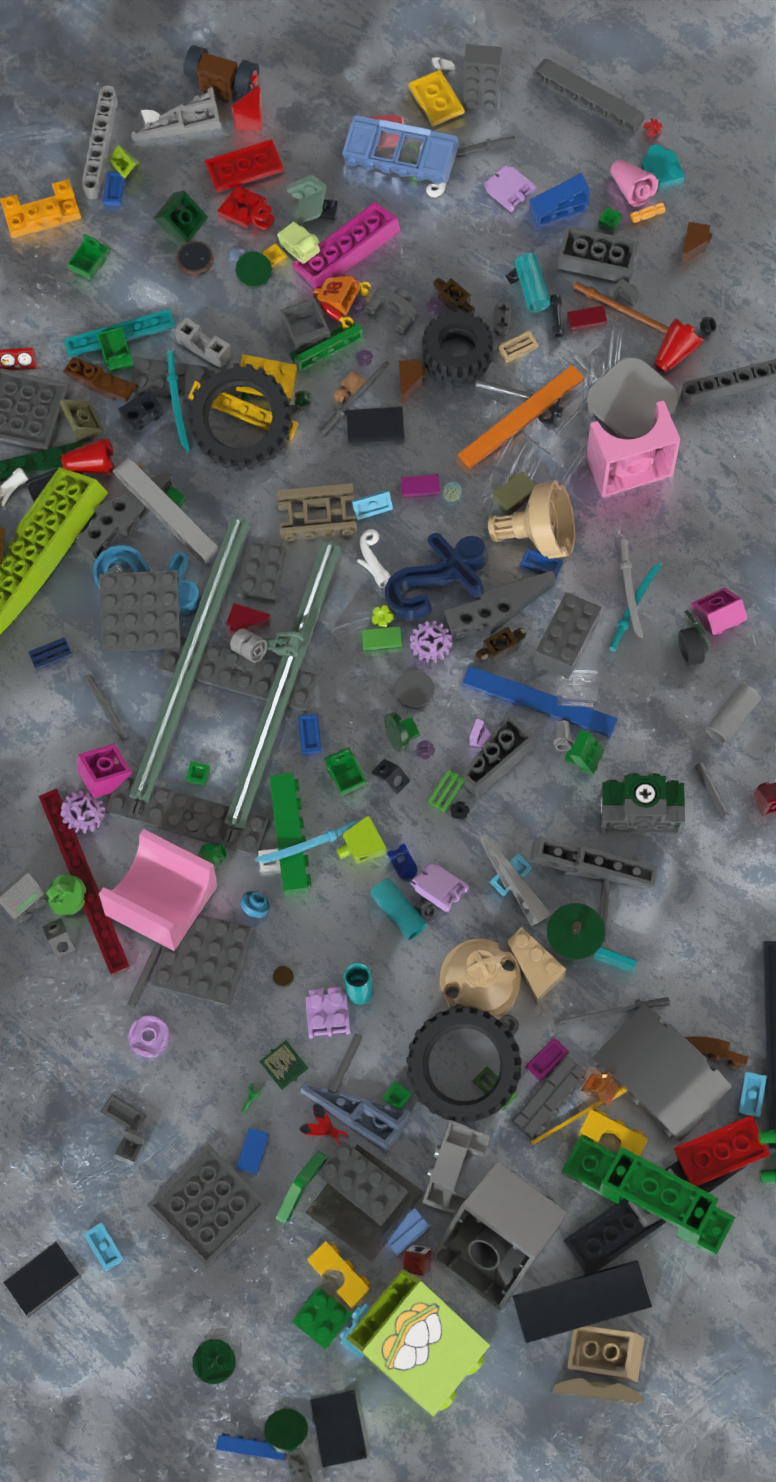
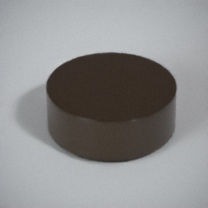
M280 966L274 971L273 980L278 987L286 988L293 983L294 975L289 967Z

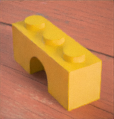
M590 1109L578 1136L583 1135L598 1143L603 1135L613 1134L619 1139L620 1148L623 1147L638 1156L641 1155L648 1141L643 1132L637 1129L632 1131L625 1127L626 1124L618 1119L613 1121L607 1118V1114L598 1109L593 1111Z
M325 1241L307 1261L322 1277L332 1270H338L344 1274V1284L337 1291V1294L353 1310L371 1292V1289L368 1287L371 1283L363 1275L359 1277L353 1271L356 1267L348 1258L344 1261L339 1256L341 1251L333 1242L329 1245Z

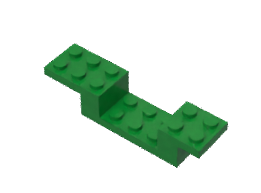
M583 1135L580 1136L561 1170V1174L619 1204L621 1198H624L679 1228L677 1232L678 1237L715 1257L736 1218L716 1207L719 1198L623 1147L616 1154Z

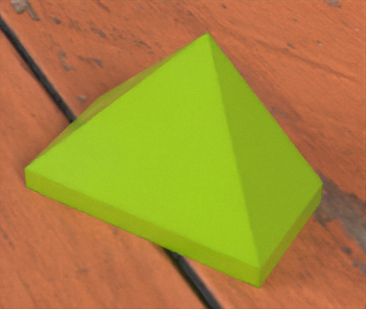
M120 145L115 148L108 158L124 178L140 164L136 158Z

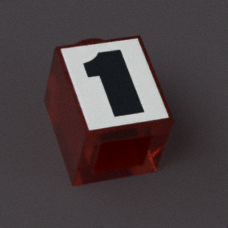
M411 1245L405 1250L403 1269L410 1274L424 1276L431 1270L432 1258L430 1257L433 1248Z

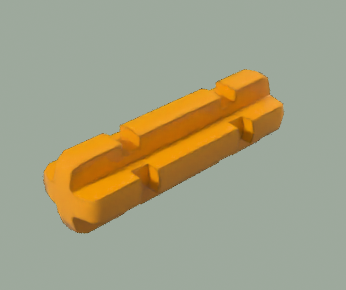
M660 202L655 204V206L652 205L640 209V212H632L630 219L632 223H637L640 219L645 220L656 216V213L658 215L665 212V206Z

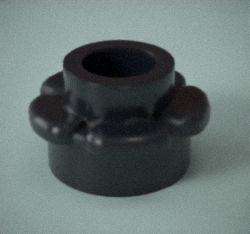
M703 317L700 322L701 331L706 333V335L715 332L717 327L715 319L713 317Z
M458 801L450 807L451 817L455 820H464L467 818L470 809L464 802Z

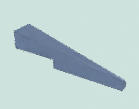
M304 1083L301 1087L303 1094L386 1154L399 1139L410 1115V1111L407 1109L403 1111L392 1108L388 1104L385 1106L376 1104L372 1100L350 1094L330 1092L327 1088L311 1087L308 1083Z

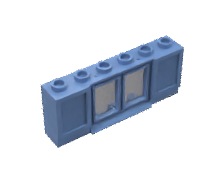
M354 115L342 155L345 162L351 166L360 165L370 170L375 168L384 173L394 172L403 177L413 176L418 180L427 179L436 184H447L459 147V141L455 135Z

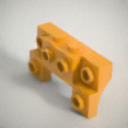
M69 179L52 184L55 196L24 205H20L17 194L0 199L12 238L32 232H39L42 229L56 227L81 218Z

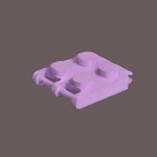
M504 165L496 172V176L492 175L484 182L486 192L510 212L514 211V207L520 202H524L531 192L537 190V187L513 166L507 167Z
M431 863L411 883L415 887L414 891L445 912H449L451 905L454 902H458L461 898L460 896L469 890V886L438 864L434 866Z
M342 986L327 988L328 995H324L323 988L309 990V997H305L309 1038L327 1034L332 1036V1034L336 1033L351 1034L347 993H342ZM346 1026V1028L344 1029L331 1030V1028ZM327 1028V1030L313 1032V1030Z

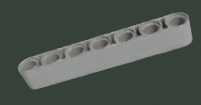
M109 85L102 87L99 92L82 179L85 195L89 199H96L101 194L118 100L114 87Z
M126 458L113 470L115 476L199 561L207 564L219 552L217 545L130 458Z

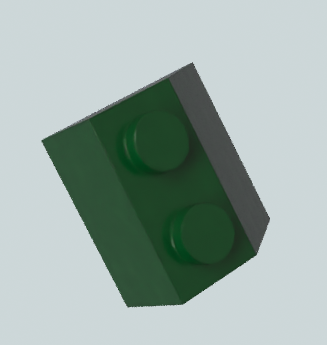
M184 190L174 192L153 219L165 232L187 243L208 216Z

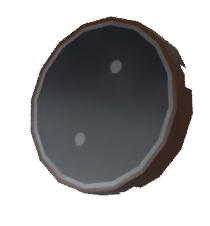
M201 241L187 242L181 246L177 253V262L180 269L188 275L195 276L208 271L213 264L212 250Z

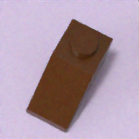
M694 222L688 223L681 263H686L706 251L707 244H711L713 234L709 233L710 225Z
M421 359L399 361L402 403H405L423 385V378H426V367L422 366Z

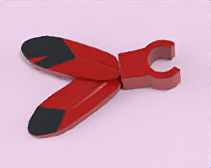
M318 1104L313 1105V1113L319 1124H305L300 1127V1131L305 1135H330L338 1144L343 1142L339 1141L340 1135L349 1137L345 1131H339L333 1127L327 1113Z

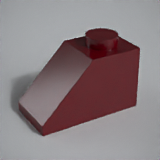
M234 603L226 621L227 631L234 635L239 629L244 628L255 633L271 625V615Z
M776 782L760 784L756 788L754 796L762 816L775 813Z

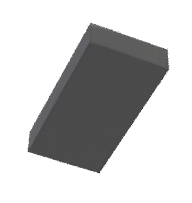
M111 1094L100 1111L123 1127L138 1131L148 1117Z

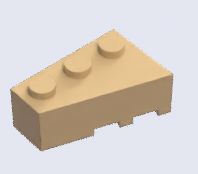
M522 927L507 941V949L516 959L525 983L537 1004L566 975L567 969Z

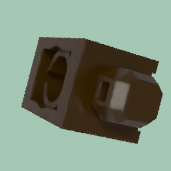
M437 278L433 282L434 288L438 291V300L450 310H453V312L463 310V313H468V311L475 313V307L471 303V294L452 278L447 282Z
M507 627L483 641V648L477 651L475 657L478 662H484L489 657L492 663H495L518 650L519 642L526 637V632L523 628H518L512 633L510 628ZM504 643L506 644V646L498 647L496 646V644Z

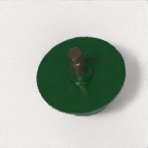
M570 903L561 906L551 915L547 925V937L550 945L558 954L568 959L580 960L592 956L599 950L604 941L605 927L602 918L593 908L581 903Z

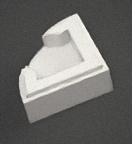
M441 57L432 58V64L436 71L441 70L442 74L455 70V65L452 61L441 59Z
M141 110L145 124H152L159 120V116H161L153 110Z

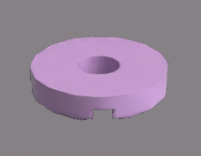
M143 1016L134 1021L129 1028V1044L134 1052L142 1057L158 1056L169 1044V1029L164 1021L156 1016ZM147 1031L154 1032V1039L147 1042L143 1039Z

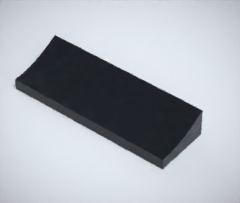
M638 1260L512 1296L522 1335L526 1343L652 1307Z

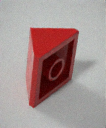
M256 86L232 106L236 130H262L263 104L261 88L259 86Z

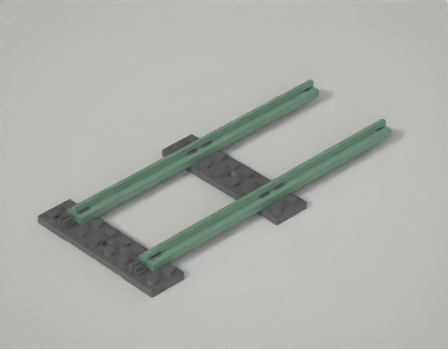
M238 516L237 518L231 517L188 637H181V649H165L158 671L171 674L173 678L136 779L128 777L111 793L105 812L207 843H222L227 849L258 857V851H260L270 819L250 812L286 708L307 713L319 676L300 670L337 564L341 547L333 545L332 541H329V543L322 542L291 630L304 637L303 642H300L298 648V656H282L280 664L263 659L254 663L234 651L207 644L250 527V522L244 521L242 517ZM241 671L242 675L237 677L235 676V672ZM194 681L267 701L230 807L156 786ZM186 813L191 814V818L188 820L184 818Z

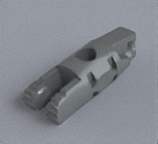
M297 1448L294 1452L286 1453L292 1482H313L308 1463L301 1448Z

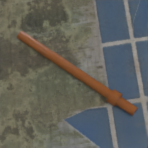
M579 282L574 284L573 288L586 294V297L594 298L665 334L667 333L668 326L597 292V289L591 286L587 287Z

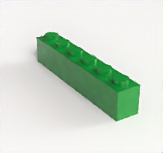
M293 773L269 776L278 851L306 841V836L301 835V829H304L303 817H299L298 811L302 810L301 798H297L296 791H300L299 781L294 779ZM304 851L279 859L284 896L309 893L308 886H312L310 874H306V867H309L308 855H304Z

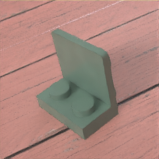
M312 174L288 184L286 188L288 193L299 200L294 220L298 225L318 218L322 213L327 185Z

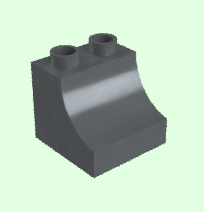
M497 1162L464 1201L430 1258L501 1311L532 1265L551 1241L568 1213L559 1207L553 1199L544 1196L525 1182L518 1173L509 1170L500 1162Z

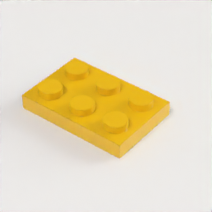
M441 70L408 83V88L432 127L464 114L463 106Z
M242 354L240 367H246V364H251L256 370L260 367L265 370L267 375L272 374L276 382L280 383L283 387L288 401L291 402L297 365ZM236 387V391L264 396L259 391L250 387Z

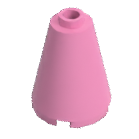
M624 160L615 161L611 166L610 173L629 204L634 207H640L648 202L646 199L649 196H654L658 188V180L653 174Z

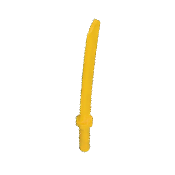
M620 1086L607 1095H600L602 1100L530 1142V1145L536 1144L589 1113L590 1109L594 1110L602 1104L608 1107L611 1101L627 1091Z

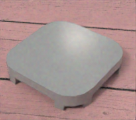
M633 357L625 358L591 387L587 397L588 412L591 416L596 415L618 434L620 439H636L651 431L657 402L664 400L670 415L672 416L675 413L678 393L673 385L644 361Z

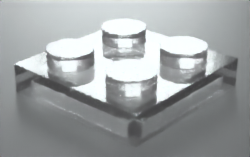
M573 670L569 679L558 674L557 705L597 707L598 671Z

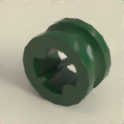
M298 391L295 393L296 405L302 407L311 405L310 392Z

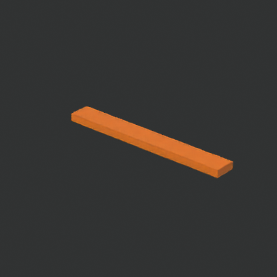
M571 365L458 453V458L471 470L555 404L558 398L564 397L583 382L584 376Z

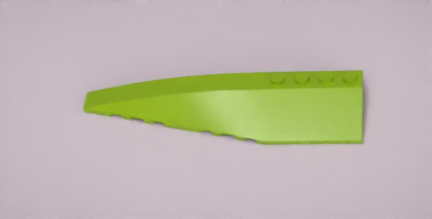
M59 467L16 527L14 532L16 536L13 541L9 542L7 546L9 551L6 557H3L2 564H0V635L42 587L93 516L94 509L102 503L108 494L96 479Z

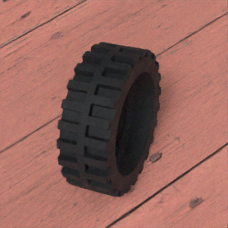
M239 363L233 364L234 368L229 369L224 365L221 366L222 371L215 373L214 370L209 373L210 378L207 380L203 378L199 382L201 387L198 390L194 389L192 393L194 396L193 401H189V427L197 445L205 456L210 457L212 462L215 464L218 462L227 469L231 466L238 471H241V467H247L248 470H252L254 465H266L265 461L271 458L273 460L277 457L276 452L278 450L282 451L285 447L284 442L286 439H289V429L292 427L291 408L283 387L280 383L276 382L272 374L267 375L265 370L260 367L256 370L251 364H246V367H240ZM235 387H250L259 391L268 400L272 409V423L268 433L261 441L246 448H233L221 443L213 435L209 426V411L213 401L221 393Z
M470 1007L449 1008V1010L440 1011L431 1019H427L424 1025L414 1034L415 1037L412 1043L410 1042L408 1048L410 1049L409 1055L406 1057V1063H408L407 1078L410 1079L412 1085L410 1087L419 1098L418 1101L422 1105L424 1104L431 1113L445 1120L456 1122L478 1121L497 1113L510 1101V1098L516 1092L519 1079L521 1078L522 1058L520 1057V1048L512 1032L501 1020L492 1014ZM461 1028L474 1029L486 1035L495 1045L500 1059V1071L494 1086L482 1097L470 1101H459L444 1095L433 1083L429 1072V1057L435 1043L444 1034Z

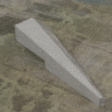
M213 87L209 88L207 93L195 96L191 102L185 105L182 103L159 116V120L152 124H145V128L136 133L134 131L131 132L133 141L221 129V115Z
M487 834L478 837L507 892L512 890L530 926L551 916L552 914Z

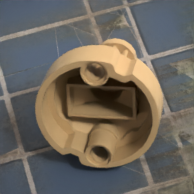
M557 481L536 484L525 511L514 512L513 515L502 517L498 515L490 516L488 530L491 540L495 543L514 537L517 539L530 538L544 557L548 556L549 559L569 556L574 548L575 522L571 501L563 484H558Z
M487 939L465 941L453 948L443 961L440 970V991L443 1000L449 1008L470 1007L492 1014L498 1019L513 1007L519 995L521 974L518 963L511 952L500 950L497 942ZM507 963L511 964L513 970L506 971L502 966ZM449 990H455L458 995L455 998H450L446 993Z

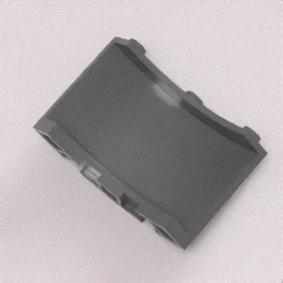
M643 1004L592 1059L598 1064L595 1068L602 1075L608 1074L630 1093L629 1098L637 1106L641 1104L664 1127L662 1132L670 1139L674 1137L681 1142L731 1089L732 1085L716 1068H712L706 1062L707 1058L671 1025L667 1026L657 1013Z

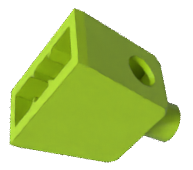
M369 816L344 832L343 840L345 845L336 849L340 860L351 855L355 863H361L387 854L386 846Z

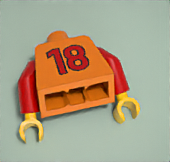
M346 274L327 278L322 288H315L313 291V297L318 300L321 309L336 322L340 321L344 331L349 329L346 323L353 326L352 318H344L343 315H347L358 291L360 290V294L367 297L371 288L369 282L361 284L359 280Z

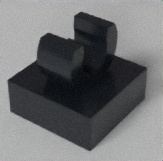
M324 199L322 213L318 218L335 220L338 201Z

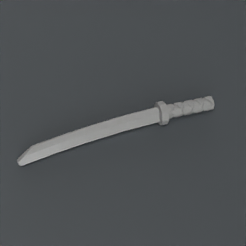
M623 539L621 540L622 563L620 564V570L623 571L633 629L640 638H643L632 584V563L629 561L628 540Z

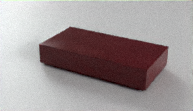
M604 305L567 312L571 331L607 325L608 322Z

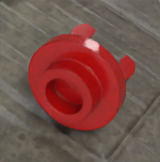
M652 117L650 118L651 122L643 125L646 130L652 128L647 133L650 138L655 136L657 132L659 134L662 133L661 128L663 126L658 118L654 119Z

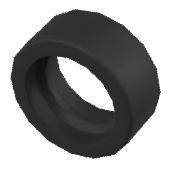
M691 627L680 630L678 632V642L685 664L693 666L703 663L705 661V652L697 628Z

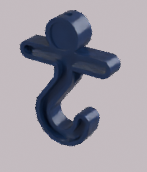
M431 534L428 537V544L431 552L440 562L435 565L405 567L395 572L388 579L385 586V598L392 613L406 620L420 619L431 613L432 606L428 596L422 594L409 599L403 597L404 593L411 588L444 586L458 581L472 597H480L484 593V587L480 577L475 572L483 569L488 562V553L483 540L477 536H466L456 544L454 550L441 534Z

